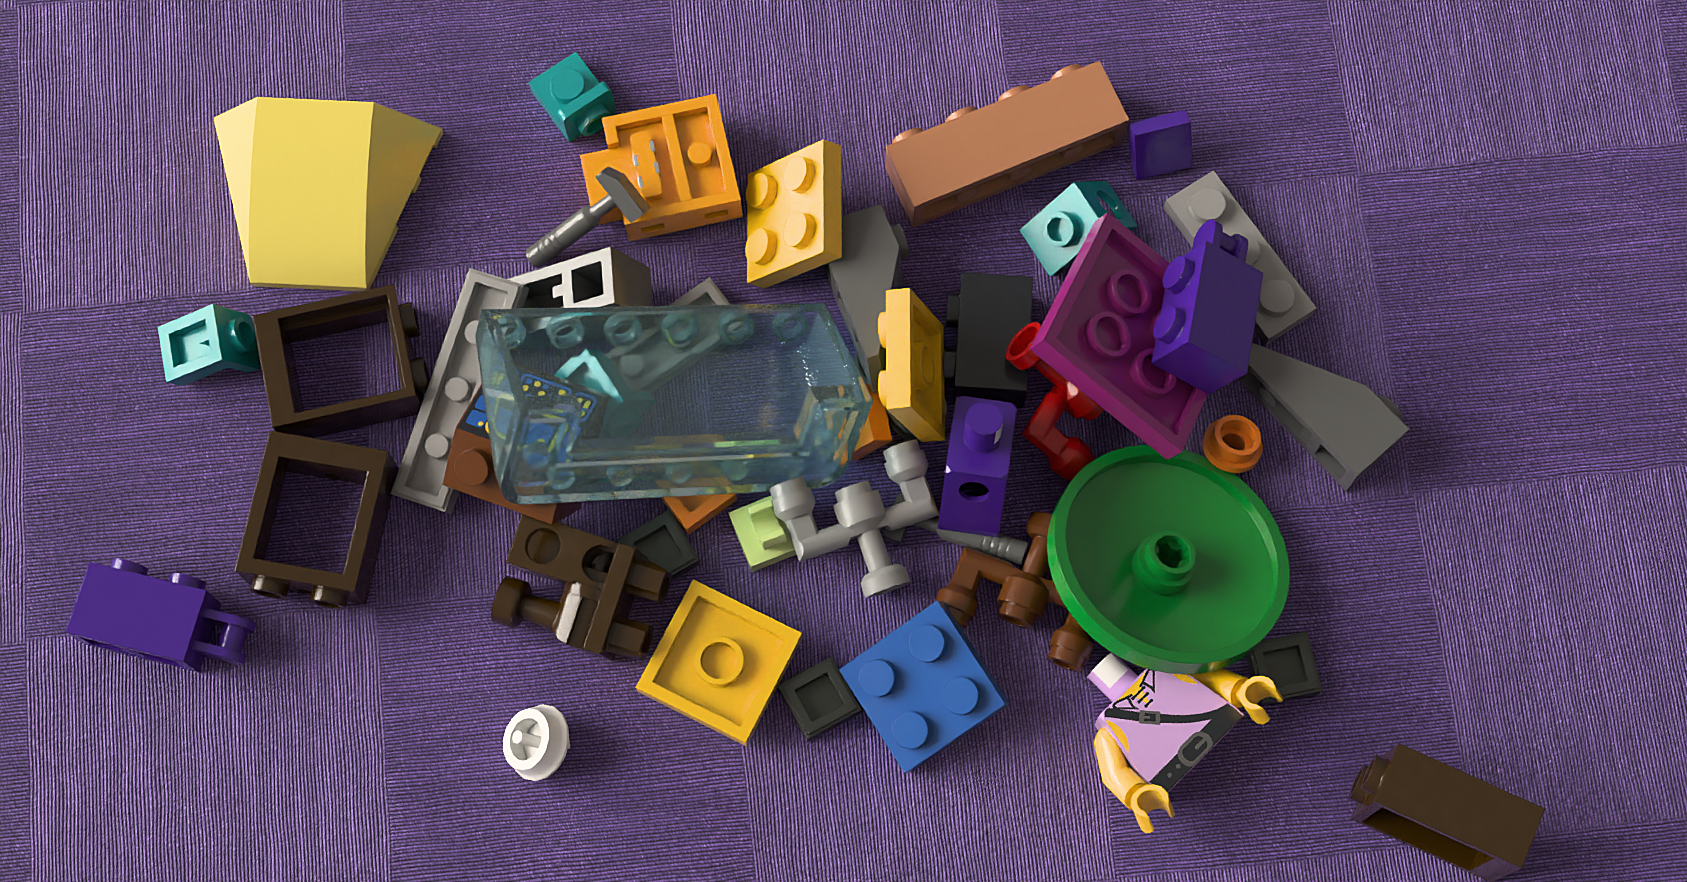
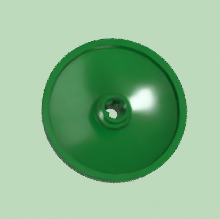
M1137 445L1104 454L1087 464L1076 474L1055 506L1050 520L1047 536L1048 563L1055 587L1064 605L1077 623L1095 641L1110 652L1135 665L1154 671L1182 675L1207 673L1228 667L1247 656L1263 641L1278 621L1284 609L1290 584V567L1285 542L1276 521L1263 501L1246 483L1235 474L1217 468L1206 457L1183 449L1181 453L1167 460L1149 445Z

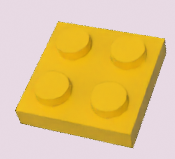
M823 139L748 174L746 189L747 242L745 247L748 284L767 288L842 257L841 145Z
M910 288L886 290V312H880L878 317L879 339L882 347L886 349V370L880 371L878 377L880 401L883 407L921 442L944 441V326Z
M693 579L636 685L637 692L747 747L803 636L801 632Z

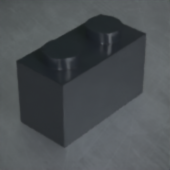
M961 272L960 292H948L946 327L957 328L956 349H944L943 376L944 384H954L953 404H955L956 397L967 396L1009 402L1017 405V408H1024L1028 387V369H1017L1006 359L1005 353L1012 338L1023 327L1031 323L1033 277Z

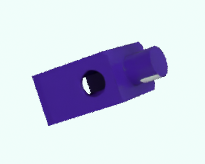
M967 396L956 397L938 529L998 537L1008 479L1017 405L1009 402ZM977 482L985 485L984 495L970 496L963 492L964 483Z

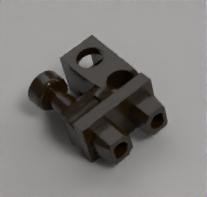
M522 514L506 563L519 571L563 583L565 587L560 601L533 596L531 586L527 581L506 576L495 594L491 619L494 623L510 628L518 627L523 620L529 621L553 631L558 640L577 650L610 661H614L615 655L645 659L653 638L654 628L650 625L628 619L635 597L662 605L672 581V574L647 560L648 557L634 547L616 543L559 522L551 525Z

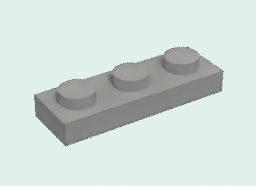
M1214 170L1165 201L1164 211L1191 247H1193L1197 231L1209 219L1221 223L1223 227L1222 232L1230 236L1240 234L1248 239L1246 263L1263 272L1254 332L1265 346L1313 316L1317 307Z

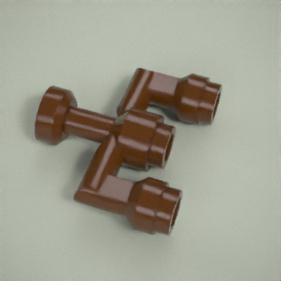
M1040 511L1031 512L1025 528L1033 542L1022 570L1014 568L1011 562L966 546L963 547L950 583L939 589L935 601L941 600L945 602L962 630H966L969 621L974 619L979 604L975 594L982 578L1003 585L996 601L1001 606L998 616L1012 625L1032 629L1035 620H1042L1049 602L1066 608L1055 587L1054 581L1045 579L1049 568L1047 536L1052 514ZM1070 612L1064 626L1053 632L1048 645L1050 651L1047 660L1058 667L1073 672H1082L1085 662L1090 660L1094 649L1092 638L1077 623Z

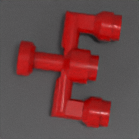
M1032 322L1023 327L1012 338L1006 349L1005 357L1019 370L1036 368L1054 386L1049 393H1046L1021 435L1048 457L1049 468L1060 478L1071 482L1079 471L1096 459V456L1090 452V447L1079 437L1064 435L1055 427V424L1064 410L1073 418H1084L1086 421H1090L1098 417L1104 409L1030 350L1041 327L1040 323Z

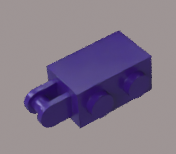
M1213 219L1207 220L1199 228L1193 241L1192 250L1184 256L1176 257L1165 271L1163 276L1165 293L1161 314L1158 316L1153 329L1156 341L1151 362L1152 365L1207 394H1211L1247 374L1263 279V272L1246 263L1248 239L1240 234L1230 236L1222 232V224Z
M113 558L110 567L93 562L88 563L65 631L82 644L197 673L200 672L204 657L230 664L244 665L246 655L241 653L247 633H254L256 623L240 616L220 612L221 603L205 590L207 585L205 581L174 572L170 574L168 581L147 576L149 571L147 567L118 558ZM215 625L223 627L217 646L209 644Z

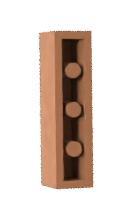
M1100 61L1082 67L1081 64H1073L1056 72L1050 81L1029 88L1028 85L1014 87L1002 94L997 102L980 109L974 106L959 109L949 115L945 123L925 131L923 128H912L904 131L893 139L892 144L886 146L885 169L914 228L1124 143L1129 118Z

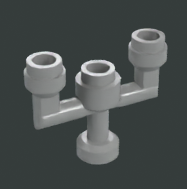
M916 439L897 444L883 451L886 459L884 465L888 477L899 484L904 502L885 508L879 491H872L869 481L859 482L834 493L838 503L833 506L839 524L818 530L812 515L816 501L811 487H807L804 477L779 483L769 489L773 499L772 504L775 516L786 523L799 562L846 547L850 540L857 538L869 571L868 574L864 575L860 583L865 598L882 595L911 583L906 567L900 564L892 565L880 530L885 528L889 531H894L939 515L925 476L929 463L924 450H920Z

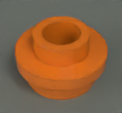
M1227 415L1214 421L1208 426L1202 439V448L1207 459L1217 468L1229 473H1243L1251 470L1258 463L1263 451L1261 433L1258 427L1251 420L1240 415Z

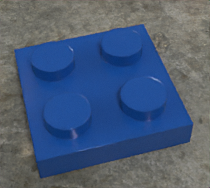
M941 600L935 601L839 669L904 773H912L1011 704L945 602Z

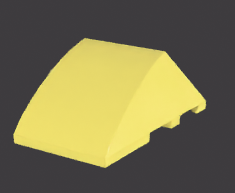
M256 97L214 117L251 285L256 287L340 291L370 290L397 233L398 227L396 224L411 193L416 192L421 182L420 173L432 148H437L443 135L442 128L375 102Z

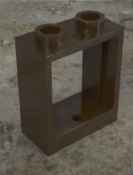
M394 284L252 315L272 428L276 432L316 438L419 414L423 402L422 393L427 391L430 377L424 357L415 358L411 338L421 336L413 302H403ZM389 322L402 390L304 411L292 343Z
M270 431L234 570L251 585L250 591L260 596L282 600L287 599L288 591L311 595V603L336 610H345L348 602L366 605L392 499L391 491L399 469L390 453L380 449ZM286 472L364 485L343 574L264 560Z
M1400 743L1382 757L1376 754L1369 766L1363 764L1349 794V799L1358 802L1351 820L1488 882L1496 881L1522 869L1545 808Z

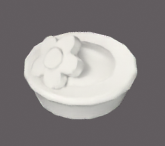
M544 704L517 713L509 722L503 738V752L507 762L520 776L532 781H539L552 775L560 767L566 756L567 749L570 748L569 727L564 715L555 707Z

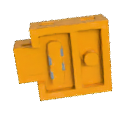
M716 94L602 118L608 149L580 155L590 206L608 194L595 176L609 166L624 173L651 207L632 223L629 222L618 206L600 218L599 225L624 220L629 242L743 217L741 199Z

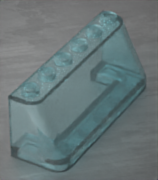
M825 303L482 309L475 334L495 476L504 498L514 504L528 505L770 492L769 489L771 487L798 477H804L807 487H811V489L822 488L838 480L846 471L874 402Z

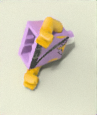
M1111 652L1088 675V678L1112 701L1099 715L1094 724L1098 732L1093 743L1102 781L1128 809L1133 810L1140 829L1145 833H1151L1154 831V828L1147 814L1154 809H1162L1168 813L1169 817L1173 818L1175 816L1168 793L1239 722L1244 714L1237 708L1244 707L1252 720L1257 724L1263 725L1270 720V717L1257 703L1266 697H1272L1282 702L1283 696L1274 682L1268 677L1254 676L1248 679L1225 668L1207 673L1187 675L1169 674L1146 668L1138 676L1116 654Z

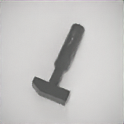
M608 166L595 176L608 194L594 205L582 207L526 249L527 259L533 266L541 268L597 227L600 218L616 206L619 207L630 223L645 214L651 207L624 173Z
M902 492L896 496L894 505L905 501ZM937 517L912 524L913 526L937 533L944 541L963 547L966 546L1018 565H1022L1029 542L1011 538L1001 533L998 534V537L940 530L938 529L939 518ZM908 526L894 531L885 529L883 540L901 546Z

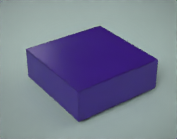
M1185 110L1128 123L1131 169L1136 180L1192 167L1191 121Z

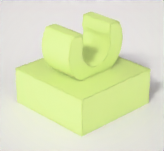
M772 496L728 512L751 572L797 555L786 523L775 516Z

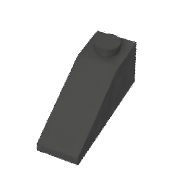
M881 204L842 216V257L822 265L873 394L879 392L878 377L880 371L886 370V349L882 347L879 339L878 317L880 312H886V290L904 288L905 282L901 260L910 257L907 240L901 225L898 223L890 226Z
M612 247L507 279L523 284L530 289L510 346L600 338L654 323L650 267Z
M1252 343L1247 374L1237 380L1345 491H1348L1397 447L1409 431V428L1403 423L1404 417L1397 405L1384 395L1379 394L1377 396L1367 385Z

